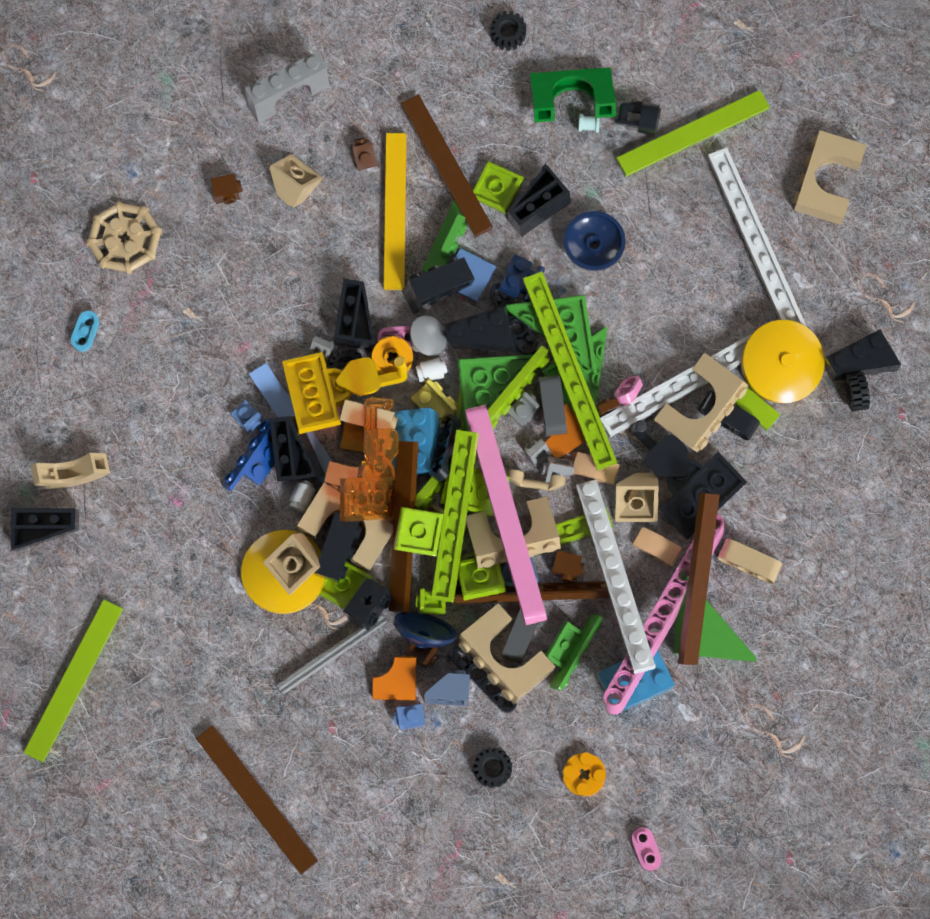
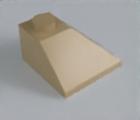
M292 154L270 166L277 196L285 204L293 208L303 203L323 179L321 175Z
M635 473L616 484L615 522H657L658 476L654 473Z
M303 533L292 534L263 562L289 595L320 567L316 549Z

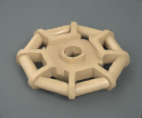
M116 201L115 205L98 215L94 214L86 246L90 248L99 262V267L132 274V271L150 260L154 261L162 229L158 227L149 213V208ZM118 212V218L112 219L110 223L104 221ZM123 212L138 214L135 219L123 216ZM143 219L151 229L150 231H144L140 223ZM101 225L105 228L103 238L97 239ZM123 234H127V236L130 237L129 240H125V242L122 243L119 237ZM151 237L149 248L146 250L144 248L146 238ZM105 245L109 252L106 257L98 246ZM136 253L143 254V256L139 257L138 259L130 263V259L133 258V255H135ZM113 257L125 259V264L111 260Z

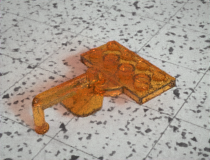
M367 398L365 401L363 438L365 460L362 461L358 468L357 477L340 478V521L394 519L396 475L391 461L398 453L399 438L396 430L392 428H377V407H381L385 411L391 410L394 405L392 399Z

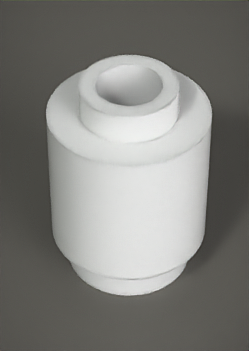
M439 358L421 362L420 365L415 366L419 382L424 381L426 383L428 379L431 381L442 379L444 374L447 373L445 362H440Z
M302 480L301 483L297 482L289 500L291 502L289 507L295 511L305 513L316 492V489L313 488L314 484Z

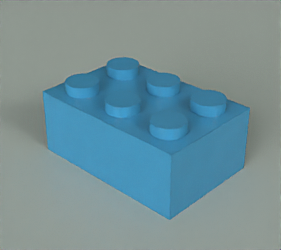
M430 407L394 411L398 421L395 430L391 429V438H393L391 445V473L396 476L398 441L419 442L417 477L430 476L429 471L439 433V413Z
M657 650L653 657L655 669L645 671L623 711L674 688L675 684L659 650ZM622 662L598 672L597 678L604 693ZM628 681L620 682V685L626 686L629 684ZM612 699L609 703L616 704L619 700Z

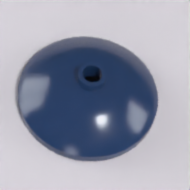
M590 211L582 213L575 217L565 230L564 249L567 256L575 265L588 271H601L610 268L618 262L625 249L626 239L622 226L614 217L604 212ZM595 243L598 247L592 248L590 245Z
M402 612L394 617L393 624L396 630L406 640L419 648L446 646L456 639V630L449 623L437 617L418 612Z

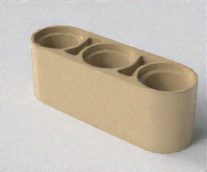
M732 539L725 540L717 557L721 562L770 584H774L782 566L780 561Z

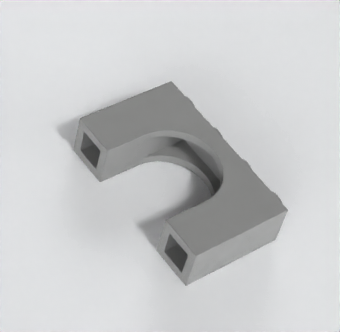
M317 51L245 88L249 108L258 123L277 115L275 103L291 89L306 85L313 96L330 87L327 67Z

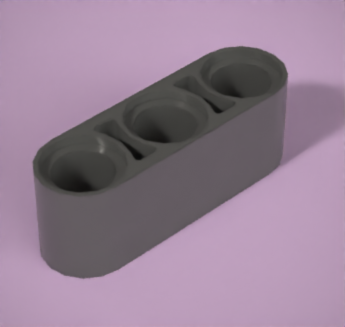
M560 375L539 377L546 436L567 434Z
M521 608L501 655L519 664L523 662L539 623L525 625Z

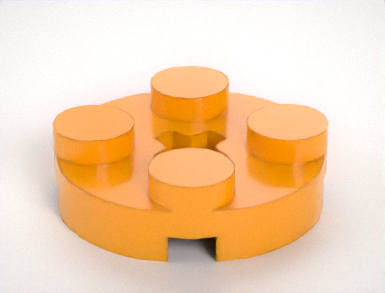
M396 335L380 339L372 351V360L375 362L377 372L383 375L398 371L397 367L394 366V361L387 360L389 352H396L398 354L396 358L399 356L405 358L408 372L413 361V352L409 343Z
M588 752L572 756L566 762L563 770V782L566 788L571 793L586 797L596 794L603 787L606 779L604 764L598 757ZM581 769L590 772L588 780L579 778V771Z

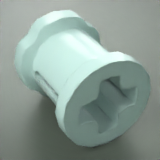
M580 113L578 132L593 130L595 133H599L600 118L584 116Z

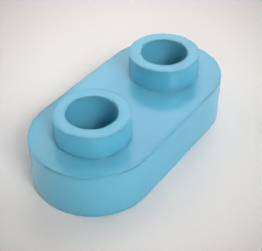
M84 311L79 315L71 336V344L79 352H85L91 348L99 328V318L92 311ZM87 321H93L92 325H86ZM85 339V344L80 345L79 341Z

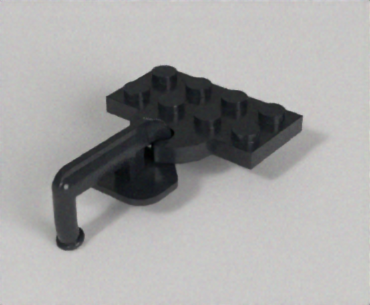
M639 420L631 427V431L650 450L645 456V463L656 476L667 477V487L672 494L658 511L688 540L695 533L699 494L710 493L720 495L719 510L747 481L719 452L702 465L697 461L687 459V447L674 435H667L656 443L645 431L647 423L644 420Z

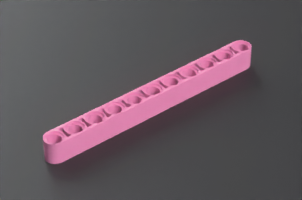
M486 405L466 409L465 415L470 432L479 433L476 454L525 625L547 620L545 608Z
M717 515L716 526L719 528L715 529L712 555L724 535V520L720 515ZM693 541L643 626L652 657L656 654L686 602L688 580H681L680 578L689 577ZM672 594H679V595H680V596H678V597H676V598L671 597ZM662 611L670 612L667 615L660 614ZM653 628L659 629V631L655 633L651 632L650 630ZM628 653L603 696L606 711L613 715L623 711L645 673L644 671L634 674L633 669L630 667L631 662ZM628 681L629 684L626 686L620 685V682ZM612 699L619 700L616 704L609 703Z

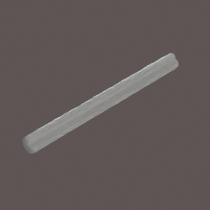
M380 614L378 622L369 631L359 627L277 684L282 694L287 693L385 625L387 622L385 617Z

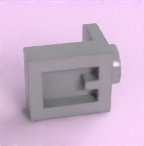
M524 392L522 398L510 408L507 414L522 428L539 412L540 402L533 394L529 395Z
M548 456L547 463L543 462L541 475H544L545 482H550L552 472L559 476H573V461Z

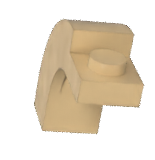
M89 453L79 459L64 463H35L31 465L34 485L45 486L46 489L76 486L110 474L106 453Z

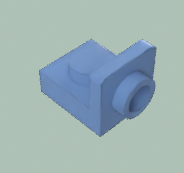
M247 400L230 413L247 433L251 430H257L262 424V415Z
M422 704L396 707L397 712L393 713L394 723L399 725L400 730L426 726Z

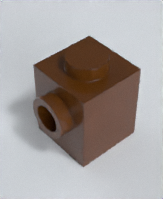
M235 174L210 178L216 204H232L236 200H240L239 192H243L241 181L236 180Z
M557 550L552 575L560 576L559 579L566 582L577 581V576L583 574L585 563L581 562L582 556Z

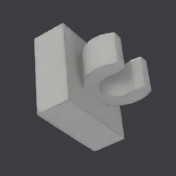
M315 336L311 343L309 355L323 352L325 363H328L332 355L334 341L328 342L324 340V336Z
M542 439L539 442L534 440V446L530 449L528 447L524 448L531 464L536 469L543 462L547 461L548 456H553Z

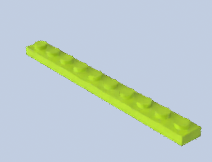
M539 272L523 278L525 288L595 467L599 471L616 465L617 460L544 274Z
M544 346L537 350L487 410L493 429L498 424L497 420L502 415L508 413L512 402L522 396L526 385L533 383L537 376L536 373L540 369H544L549 363V351ZM431 477L416 495L415 509H428L433 501L432 498L443 491L446 478L438 482Z

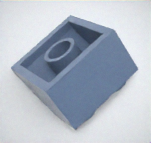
M453 670V673L446 674L425 692V703L468 707L470 675L466 674V671Z

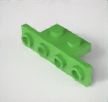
M454 201L422 267V271L425 273L433 266L439 265L441 267L446 265L451 255L455 254L458 249L459 243L457 242L460 236L463 237L466 232L465 217L462 216Z
M590 614L582 630L568 621L563 622L545 654L559 668L550 684V688L562 691L568 685L571 673L578 667L583 652L589 648L590 640L594 633L599 630L603 617Z

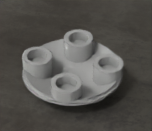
M421 316L412 321L410 337L413 350L428 356L441 353L447 342V335L443 325L431 316Z

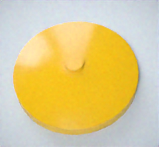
M776 320L760 326L749 336L742 351L741 364L746 382L757 395L774 403H791L805 398L814 391L822 378L825 358L818 338L809 328L791 320Z
M277 530L267 533L257 539L244 556L241 578L245 591L257 606L275 614L298 612L313 603L324 587L325 579L315 576L313 573L289 595L263 563L292 534H299L300 532ZM305 535V537L316 549L319 560L321 550L312 539Z

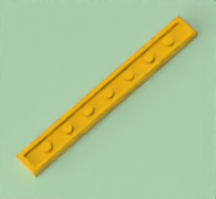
M386 133L384 290L405 289L406 133Z

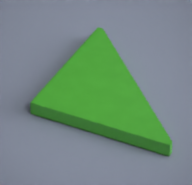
M585 295L553 299L577 361L592 373H596L597 368ZM531 302L506 305L507 311L545 338Z
M606 326L592 335L597 372L592 373L579 363L595 407L607 335ZM555 362L541 372L544 377L559 375ZM561 380L563 402L564 404L567 403V405L574 413V410L566 393L565 387Z
M534 354L458 359L465 431L470 432L465 410L481 405H486L488 410Z
M686 576L680 578L681 580H688ZM706 600L699 657L756 662L754 654ZM685 603L676 617L674 655H679Z

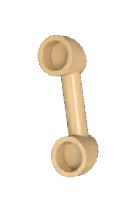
M507 471L509 481L521 488L553 491L563 487L566 481L565 477L559 475H551L549 483L523 479L524 472Z

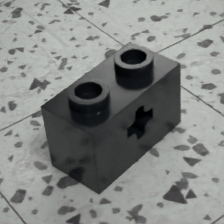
M367 577L345 607L343 613L348 620L369 631L378 622L381 612L390 605L392 595L387 588Z

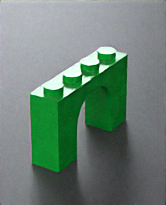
M611 67L530 73L534 123L555 121L554 99L560 93L569 90L582 91L591 97L595 118L616 117V100Z

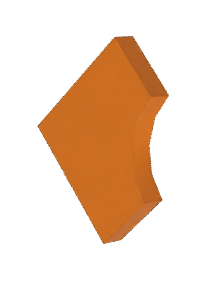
M567 403L564 405L567 434L552 435L545 442L553 455L552 457L556 458L564 457L586 442L577 418Z
M395 656L394 663L389 671L381 676L373 677V699L416 700V656Z

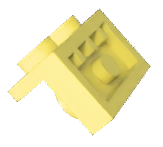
M428 379L426 385L411 397V401L419 409L430 407L438 412L440 429L441 422L445 416L450 413L456 415L457 403L451 396L446 397L442 393L443 388L438 382H432Z

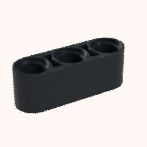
M709 391L698 407V411L704 416L714 407L716 401L715 392ZM734 404L733 411L722 419L721 426L738 437L749 441L760 425V421Z

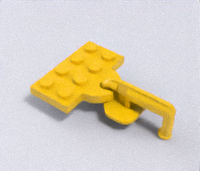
M323 352L282 361L299 434L341 425L337 407L343 405L346 399L349 400L352 394L364 396L375 393L380 387L406 381L408 373L405 358L399 356L394 360V366L397 367L398 371L379 376L375 362L370 358L351 360L344 370L336 368L327 369Z

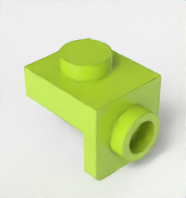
M420 588V594H416V607H420V614L445 615L446 601L431 599L432 591H425V588Z

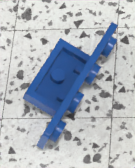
M270 419L265 420L261 424L260 432L256 438L254 437L250 440L245 454L237 459L234 470L226 475L225 483L222 486L224 489L232 491L243 475L260 486L274 466L273 443L268 440L271 435Z

